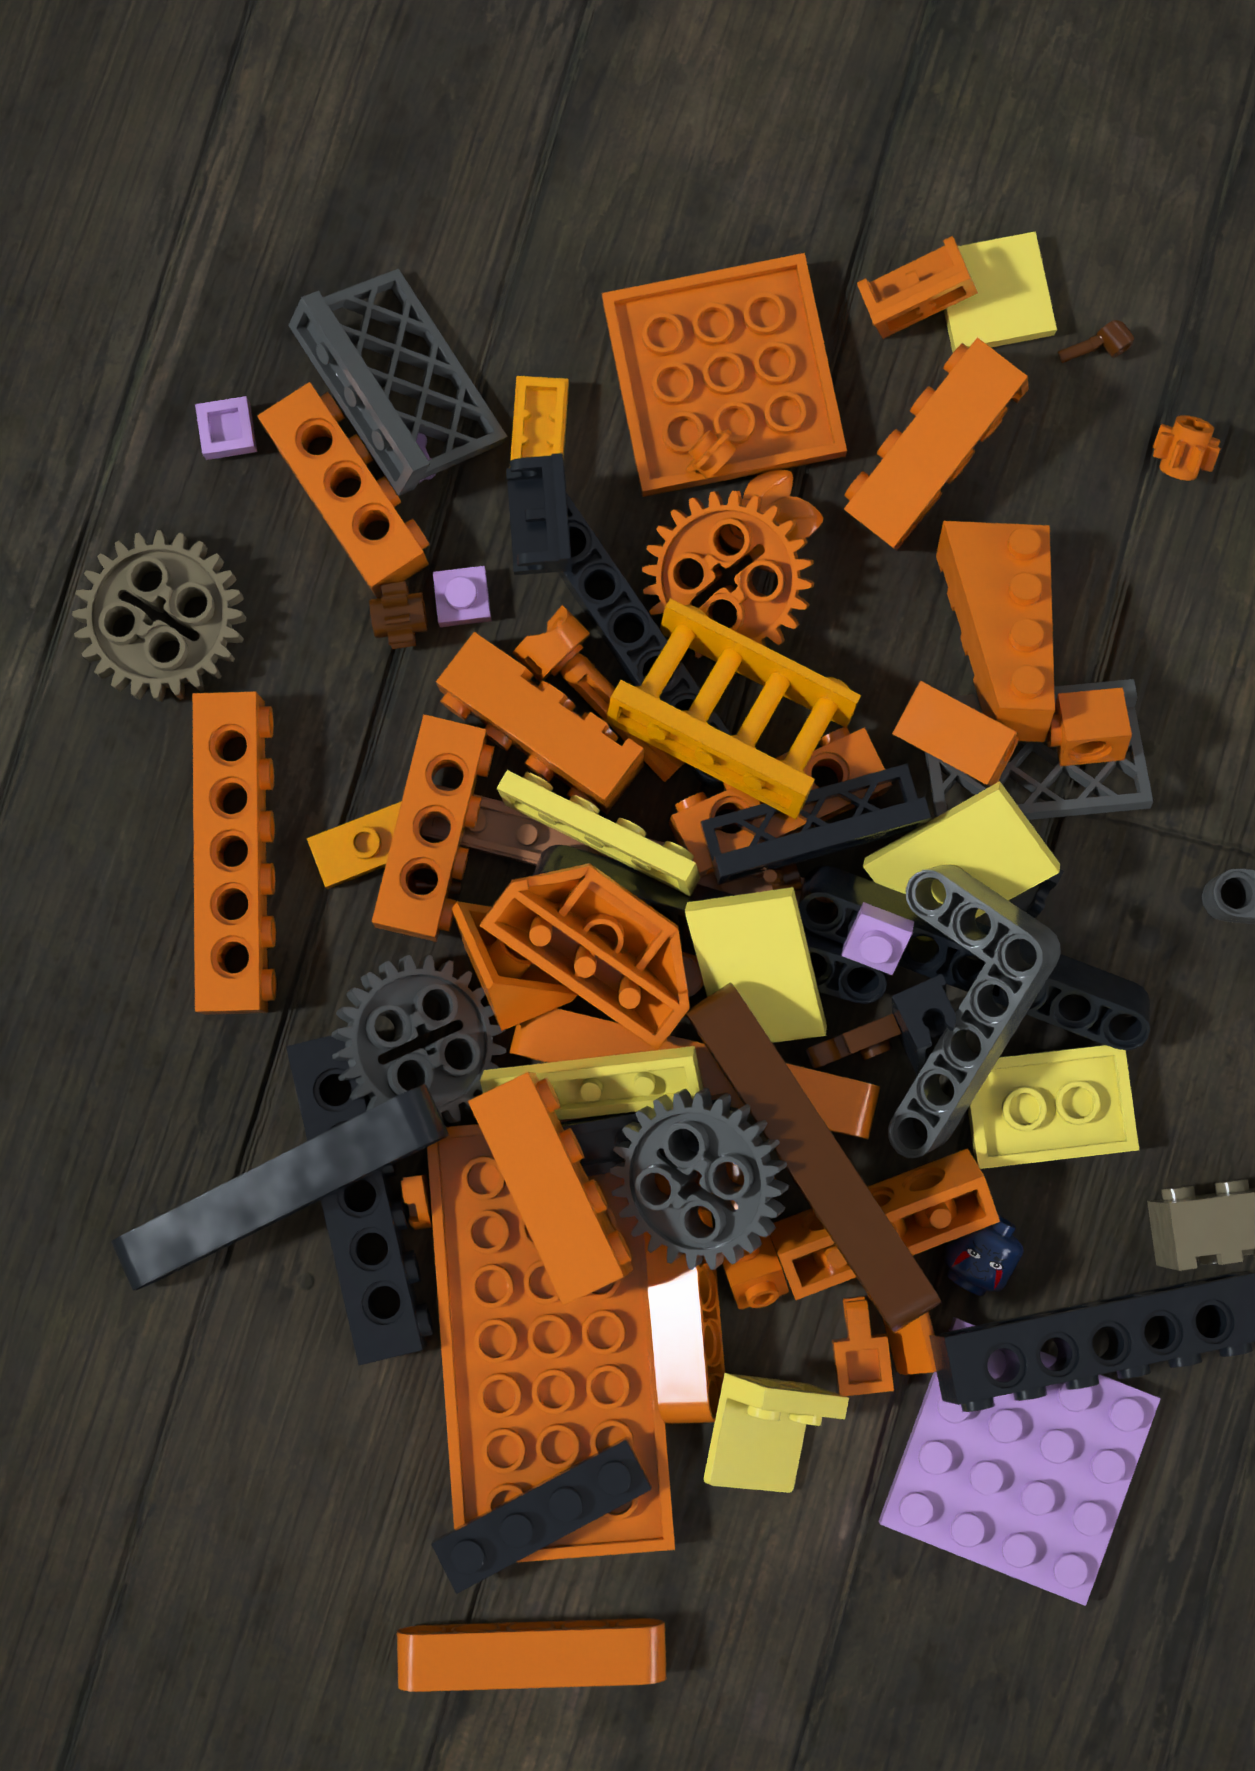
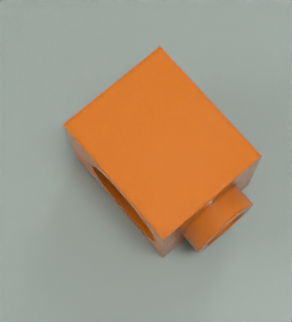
M1123 687L1059 693L1057 695L1055 712L1046 740L1049 747H1057L1060 766L1122 761L1125 759L1132 732Z

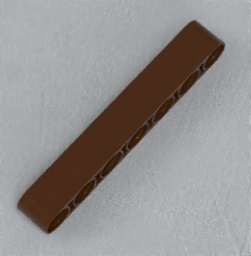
M730 982L691 1007L686 1015L743 1104L751 1106L750 1115L757 1123L766 1120L767 1125L762 1132L767 1140H779L780 1144L774 1149L776 1155L780 1160L787 1162L786 1170L892 1332L896 1333L939 1305L941 1300L734 985Z

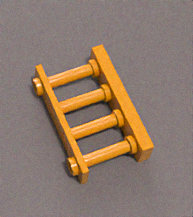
M670 598L665 606L660 626L662 634L669 638L641 686L634 687L620 680L611 695L606 722L797 819L815 781L814 778L806 775L803 771L830 721L847 728L861 695L850 690L841 680L833 677H824L708 618L699 608L692 605H683ZM690 648L712 659L716 664L689 710L681 711L660 700L659 696L687 649ZM737 672L764 687L738 733L730 736L709 725L707 720L733 675ZM784 696L812 711L785 759L777 760L757 750L755 745Z

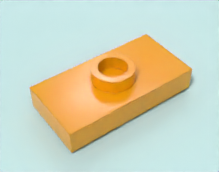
M516 376L510 461L526 457L551 456L557 453H563L564 460L569 390L568 379Z
M401 802L307 838L321 878L327 889L386 866Z

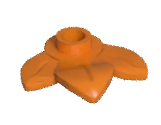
M772 470L760 474L748 483L742 499V506H747L749 500L754 495H760V512L765 513L772 506L778 505L781 507L776 519L779 525L795 520L796 525L788 534L791 541L810 537L823 523V516L811 503L801 498L790 496L793 486L792 472L788 470ZM726 525L720 532L722 540L728 547L740 551L744 545V534L735 525ZM759 544L750 551L749 556L753 562L765 552V547ZM761 565L758 567L763 571L775 573V571L768 566Z

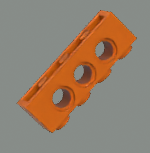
M308 382L257 415L265 431L376 598L382 596V584L403 582L429 565L423 551L424 548L430 545L413 518L406 523L403 522L394 508L401 503V500L385 476L377 481L366 466L373 461L371 455L357 434L347 438L338 424L345 417L329 392L319 396L312 384ZM318 437H328L333 440L330 449L324 454L312 455L307 452L309 444ZM353 478L361 482L360 489L351 497L343 498L335 494L338 484L345 479ZM381 520L390 524L387 534L379 540H368L363 537L366 526L373 521Z
M423 714L372 918L375 928L437 942L440 930L450 931L454 917L451 908L457 901L448 899L453 878L463 879L469 855V849L461 847L465 827L475 829L482 802V797L473 796L478 775L488 777L495 746L486 745V729ZM444 767L457 768L464 776L463 781L455 790H440L433 783L437 771ZM434 817L446 820L451 826L448 837L439 843H430L424 840L420 834L422 825L428 819ZM422 868L432 870L438 876V883L431 893L417 895L409 890L408 880L414 871Z
M843 727L820 739L821 747L814 750L803 771L806 775L812 777V769L826 766L836 773L839 783L885 770L865 727L851 734L848 728ZM788 752L775 759L784 760ZM888 782L877 785L868 801L885 794L892 786V783ZM723 783L726 791L708 799L704 792H700L675 805L678 812L671 815L669 826L678 845L688 850L694 856L692 861L697 864L700 878L714 872L700 822L715 817L719 811L724 809L739 811L764 804L763 802ZM813 783L811 790L818 789L819 787ZM868 788L852 792L851 794L863 799ZM838 796L826 799L816 817L827 821L856 806ZM816 803L805 805L802 809L811 814ZM782 812L777 813L771 818L765 832L780 838L801 832L807 821L799 817L794 819ZM765 817L748 821V823L759 828ZM743 829L735 834H728L721 830L715 831L721 853L748 847L755 836ZM760 839L758 843H762L765 841Z
M968 1148L867 1187L912 1256L1000 1222L985 1176ZM812 1208L773 1223L776 1229L770 1236L795 1300L856 1278Z

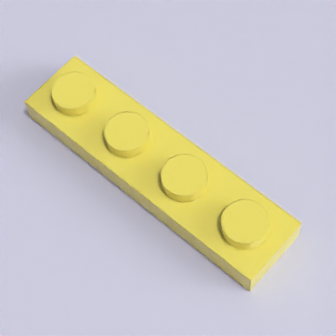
M507 770L497 787L506 806L688 896H691L700 880L697 864L692 861L694 856L682 846L670 841H666L661 846L645 838L646 832L629 820L618 818L617 822L614 823L598 815L600 810L582 797L572 795L567 800L553 793V786L535 774L526 772L524 777H521Z
M695 1046L489 1069L483 1071L480 1079L482 1091L485 1093L527 1072L536 1073L539 1081L547 1078L561 1108L555 1110L559 1120L638 1112L646 1106L654 1109L653 1101L665 1094L673 1102L674 1094L687 1088L693 1100L695 1094L704 1089Z

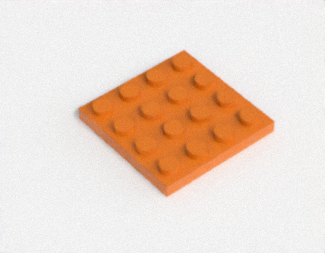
M805 253L602 293V302L642 497L846 457L845 438ZM728 428L732 433L727 439L737 448L731 458L709 479H706L696 469L689 473L686 468L694 458L688 452L693 445L709 430L717 435L719 432L723 433Z

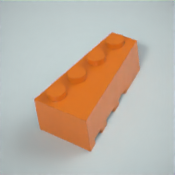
M978 337L970 347L962 343L953 352L943 367L949 373L937 390L928 386L910 409V412L916 416L903 433L895 429L887 437L877 452V455L883 458L871 475L862 471L844 494L850 500L844 510L896 551L942 495L940 489L946 482L950 484L969 463L975 453L973 447L979 440L983 442L986 438H989L1001 424L1002 418L1008 411L1006 405L1012 399L1018 403L1029 390L1028 376Z
M943 521L936 558L940 572H944L948 585L947 595L951 609L956 612L962 632L960 639L965 656H969L974 672L973 682L982 713L1017 731L1016 737L1020 738L1019 741L1045 742L1055 712L1050 525Z
M473 632L436 681L440 692L444 694L440 702L463 720H466L470 714L486 725L487 738L497 746L508 751L513 745L528 756L524 764L536 775L547 782H550L555 776L571 788L566 794L569 798L572 795L582 797L607 815L643 768L644 748L630 738L622 746L616 743L618 736L609 728L608 723L592 712L589 714L584 712L582 716H579L573 711L576 707L575 704L563 692L545 681H541L537 685L531 680L533 674L524 665L476 632Z
M527 1072L469 1100L468 1103L562 1305L565 1306L634 1271L630 1263L632 1257L620 1231H614L605 1213L608 1205L595 1179L589 1181L580 1163V1160L584 1159L581 1146L571 1128L564 1131L555 1113V1110L561 1108L549 1080L544 1078L539 1081L536 1073Z

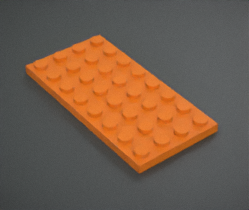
M582 1118L565 1119V1120H559V1121H560V1122H565V1121H571V1120L582 1119ZM479 1124L446 1127L449 1136L428 1146L427 1154L454 1529L627 1437L652 1485V1490L517 1562L675 1550L666 1428L659 1412L644 1233L636 1237L632 1236L631 1232L639 1221L635 1216L621 1218L619 1215L629 1205L628 1198L612 1195L613 1190L624 1184V1178L617 1177L611 1173L588 1176L589 1181L592 1179L596 1180L608 1205L605 1213L614 1231L619 1230L632 1257L630 1263L634 1271L609 1285L563 1306Z

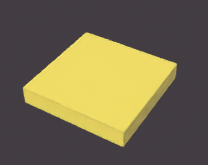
M1036 231L958 246L978 293L944 309L952 352L962 343L970 347L977 337L992 348L1055 335L1057 327Z

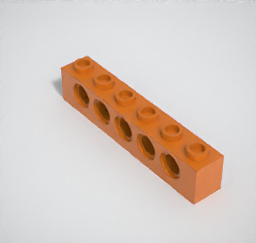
M257 692L192 693L195 1012L205 1015L268 1013V1001H274L277 992L275 969H268L267 948L275 947L276 943L274 916H267V895H274L275 868L273 863H266V842H273L275 837L273 811H266V790H273L274 766L272 758H265V738L273 737V711L271 706H265V701ZM235 737L245 738L247 742L245 754L236 761H225L223 757L225 744ZM234 789H244L247 793L245 807L235 814L225 813L223 807L225 796ZM234 841H245L248 847L245 861L238 866L228 867L224 861L226 847ZM235 893H245L248 899L246 913L239 919L229 920L224 912L226 900ZM236 945H244L249 953L248 964L242 971L230 973L225 966L226 953Z

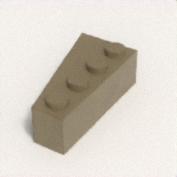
M1248 1179L1216 1182V1193L1195 1195L1194 1186L1161 1189L1163 1199L1147 1201L1156 1265L1182 1271L1196 1269L1197 1261L1200 1264L1218 1263V1265L1243 1262L1244 1255L1253 1254L1255 1257V1188L1249 1189Z

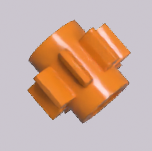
M1188 415L1177 416L1173 427L1161 424L1153 448H1155L1153 456L1161 459L1160 470L1173 478L1186 481L1195 480L1200 468L1212 472L1221 450L1218 447L1220 439L1212 437L1214 427L1203 419Z

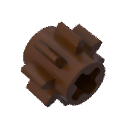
M406 581L382 584L383 597L369 600L375 638L388 637L389 645H391L392 649L416 646L415 634L428 631L423 593L409 594V587Z

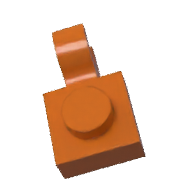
M864 1296L843 1298L848 1338L832 1339L838 1394L854 1396L894 1391L888 1336L886 1333L871 1335L868 1303Z

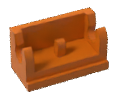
M953 236L943 240L945 246L871 282L867 281L866 278L857 282L871 320L883 339L978 293Z
M920 681L892 733L990 786L996 784L1001 778L1000 776L1020 739L1016 737L1017 731L923 681Z

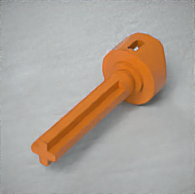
M562 605L547 622L546 633L527 636L515 648L512 654L540 683L551 674L556 676L561 672L563 679L606 721L610 698L616 688L595 668L587 657L580 654L584 648L582 643L590 636V632ZM608 723L624 741L630 738L644 748V761L664 782L685 763Z

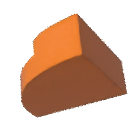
M427 1174L403 1178V1181H401L404 1203H407L409 1207V1223L414 1230L433 1228Z

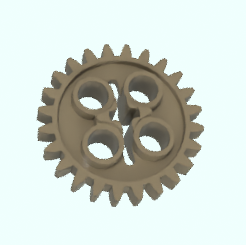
M157 530L153 545H148L142 535L136 533L134 549L128 550L120 541L115 542L117 558L111 560L101 553L97 556L104 568L100 574L88 570L84 572V575L93 584L91 590H76L75 594L87 604V608L73 611L72 616L79 622L87 624V626L75 632L74 635L81 643H92L83 651L82 656L88 662L101 660L94 672L102 679L114 673L111 686L119 692L125 689L131 682V695L136 699L141 700L147 688L150 687L151 694L157 702H163L166 688H171L175 696L181 700L185 696L184 684L190 682L200 692L204 691L201 675L205 672L217 679L222 677L215 665L218 659L234 662L235 658L225 647L227 643L243 642L244 638L232 629V625L245 622L246 616L242 611L232 609L231 607L242 602L244 596L239 590H226L237 579L231 570L218 573L224 561L217 553L205 559L208 548L203 542L198 541L188 551V540L182 533H178L172 545H169L167 537L161 530ZM151 571L162 572V581L155 590L151 592L140 591V582L147 573ZM121 593H130L157 612L163 613L166 611L176 623L199 633V639L192 641L160 620L154 622L142 609L120 599ZM199 596L207 598L206 609L201 615L195 618L184 616L185 605L190 599ZM124 615L134 616L135 624L129 634L122 637L113 635L114 624L120 617ZM174 640L180 643L179 653L174 660L167 663L158 662L157 653L163 643Z

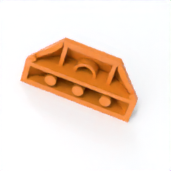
M590 863L512 880L480 923V927L656 1050L660 1048L690 1009L678 925Z

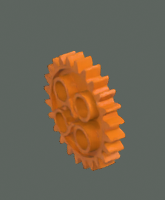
M737 490L731 492L727 505L723 504L719 492L714 491L710 492L708 508H705L702 502L695 497L689 499L692 515L687 516L679 509L672 510L671 515L677 526L674 529L664 525H659L656 528L660 536L665 540V543L663 545L647 546V550L652 555L658 557L657 564L642 567V572L656 576V584L643 589V593L658 595L660 602L649 610L650 614L664 613L665 606L670 598L683 605H692L693 599L722 577L723 574L719 569L720 565L724 568L737 565L750 551L761 544L765 547V552L735 576L734 581L738 587L735 589V587L729 585L719 589L699 609L708 618L714 620L712 610L715 603L721 599L730 601L737 610L736 623L730 629L765 647V637H768L778 645L782 644L785 639L779 627L784 625L788 628L796 629L800 624L790 612L792 609H807L810 605L805 599L798 596L799 590L814 587L813 581L800 577V570L813 565V560L798 558L796 553L808 543L807 539L791 541L788 536L796 525L795 520L779 525L776 519L781 507L778 505L772 506L765 513L760 512V495H754L749 500L747 506H742L741 493ZM728 524L736 525L744 534L743 548L737 554L727 553L722 549L719 542L720 532ZM688 558L699 562L704 571L703 581L696 588L688 587L680 578L679 570L681 564ZM761 565L772 568L778 576L777 588L771 595L761 594L753 586V573ZM695 651V657L701 658L704 656Z

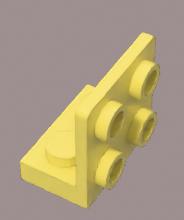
M724 1373L704 1473V1482L719 1487L792 1492L795 1485L806 1424L821 1426L822 1417L845 1419L849 1397L808 1383Z

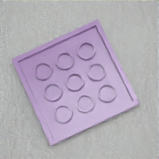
M954 1317L949 1331L976 1325ZM1000 1349L994 1351L988 1359V1371L994 1379L1000 1377L1006 1369V1358ZM1040 1351L1041 1361L1046 1368L1052 1366L1057 1357ZM933 1372L879 1518V1523L1086 1606L1161 1398L1109 1377L1098 1375L1099 1384L1092 1387L1067 1390L1066 1384L1063 1382L1046 1386L1047 1395L1044 1397L1015 1401L1012 1393L994 1397L995 1406L992 1408L962 1412L961 1404L956 1405L942 1401L937 1372Z

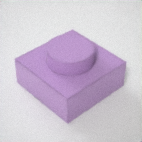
M247 396L195 404L202 455L206 460L257 452L251 407Z
M485 566L433 572L437 616L440 627L492 621Z
M863 902L844 943L842 956L893 975L912 935L914 921Z

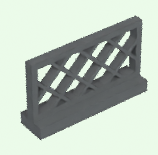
M399 269L322 297L319 291L301 297L288 326L398 496L414 490L420 480L498 447L505 442L508 436ZM392 289L403 306L401 314L374 305L376 294ZM345 308L363 315L359 331L341 325L332 311ZM370 318L397 328L394 344L366 334ZM405 331L424 338L430 347L428 356L401 347ZM363 347L390 357L386 373L369 368L361 357ZM398 360L424 370L421 386L394 377ZM432 373L452 381L457 389L455 399L429 389ZM390 390L417 399L414 416L395 410L388 399ZM425 403L452 412L448 429L421 419ZM460 415L478 421L486 435L475 439L456 432ZM418 433L445 442L443 453L428 460L416 442Z
M1134 679L1054 687L1055 703L1059 693L1123 687L1132 732L1127 753L1129 752L1131 762L1126 758L1122 761L1108 762L1094 779L1075 765L1060 766L1058 754L1043 743L1019 741L1024 747L1011 762L1007 763L999 781L1003 785L1010 777L1032 792V795L1024 804H1017L1028 820L1150 809L1152 807L1153 797L1135 710L1138 697ZM977 694L951 696L982 713ZM1032 751L1055 766L1041 784L1018 768ZM925 752L935 818L947 811L945 795L956 782L974 795L987 789L964 772ZM1117 767L1135 780L1137 793L1117 795L1102 783ZM941 772H943L944 774H946L947 776H949V777L944 781V783H943V781H942ZM1063 772L1086 789L1078 799L1064 800L1049 790V787ZM1041 798V799H1042L1043 801H1045V802H1037V801Z

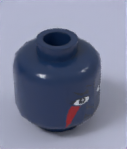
M998 1215L1000 1222L949 1241L942 1254L943 1261L949 1268L946 1274L947 1277L965 1290L979 1296H984L986 1291H1001L1007 1284L1024 1252L1021 1243L1012 1235L1016 1226Z

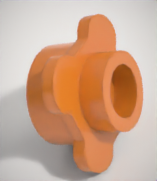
M728 428L723 433L719 432L717 435L711 430L706 432L689 450L688 453L694 459L687 466L686 470L690 473L696 469L706 479L713 476L737 449L727 439L732 432Z

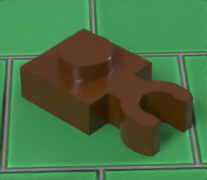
M890 1014L807 1048L806 1053L813 1070L858 1051L864 1061L893 1049L889 1039L901 1034L894 1015Z

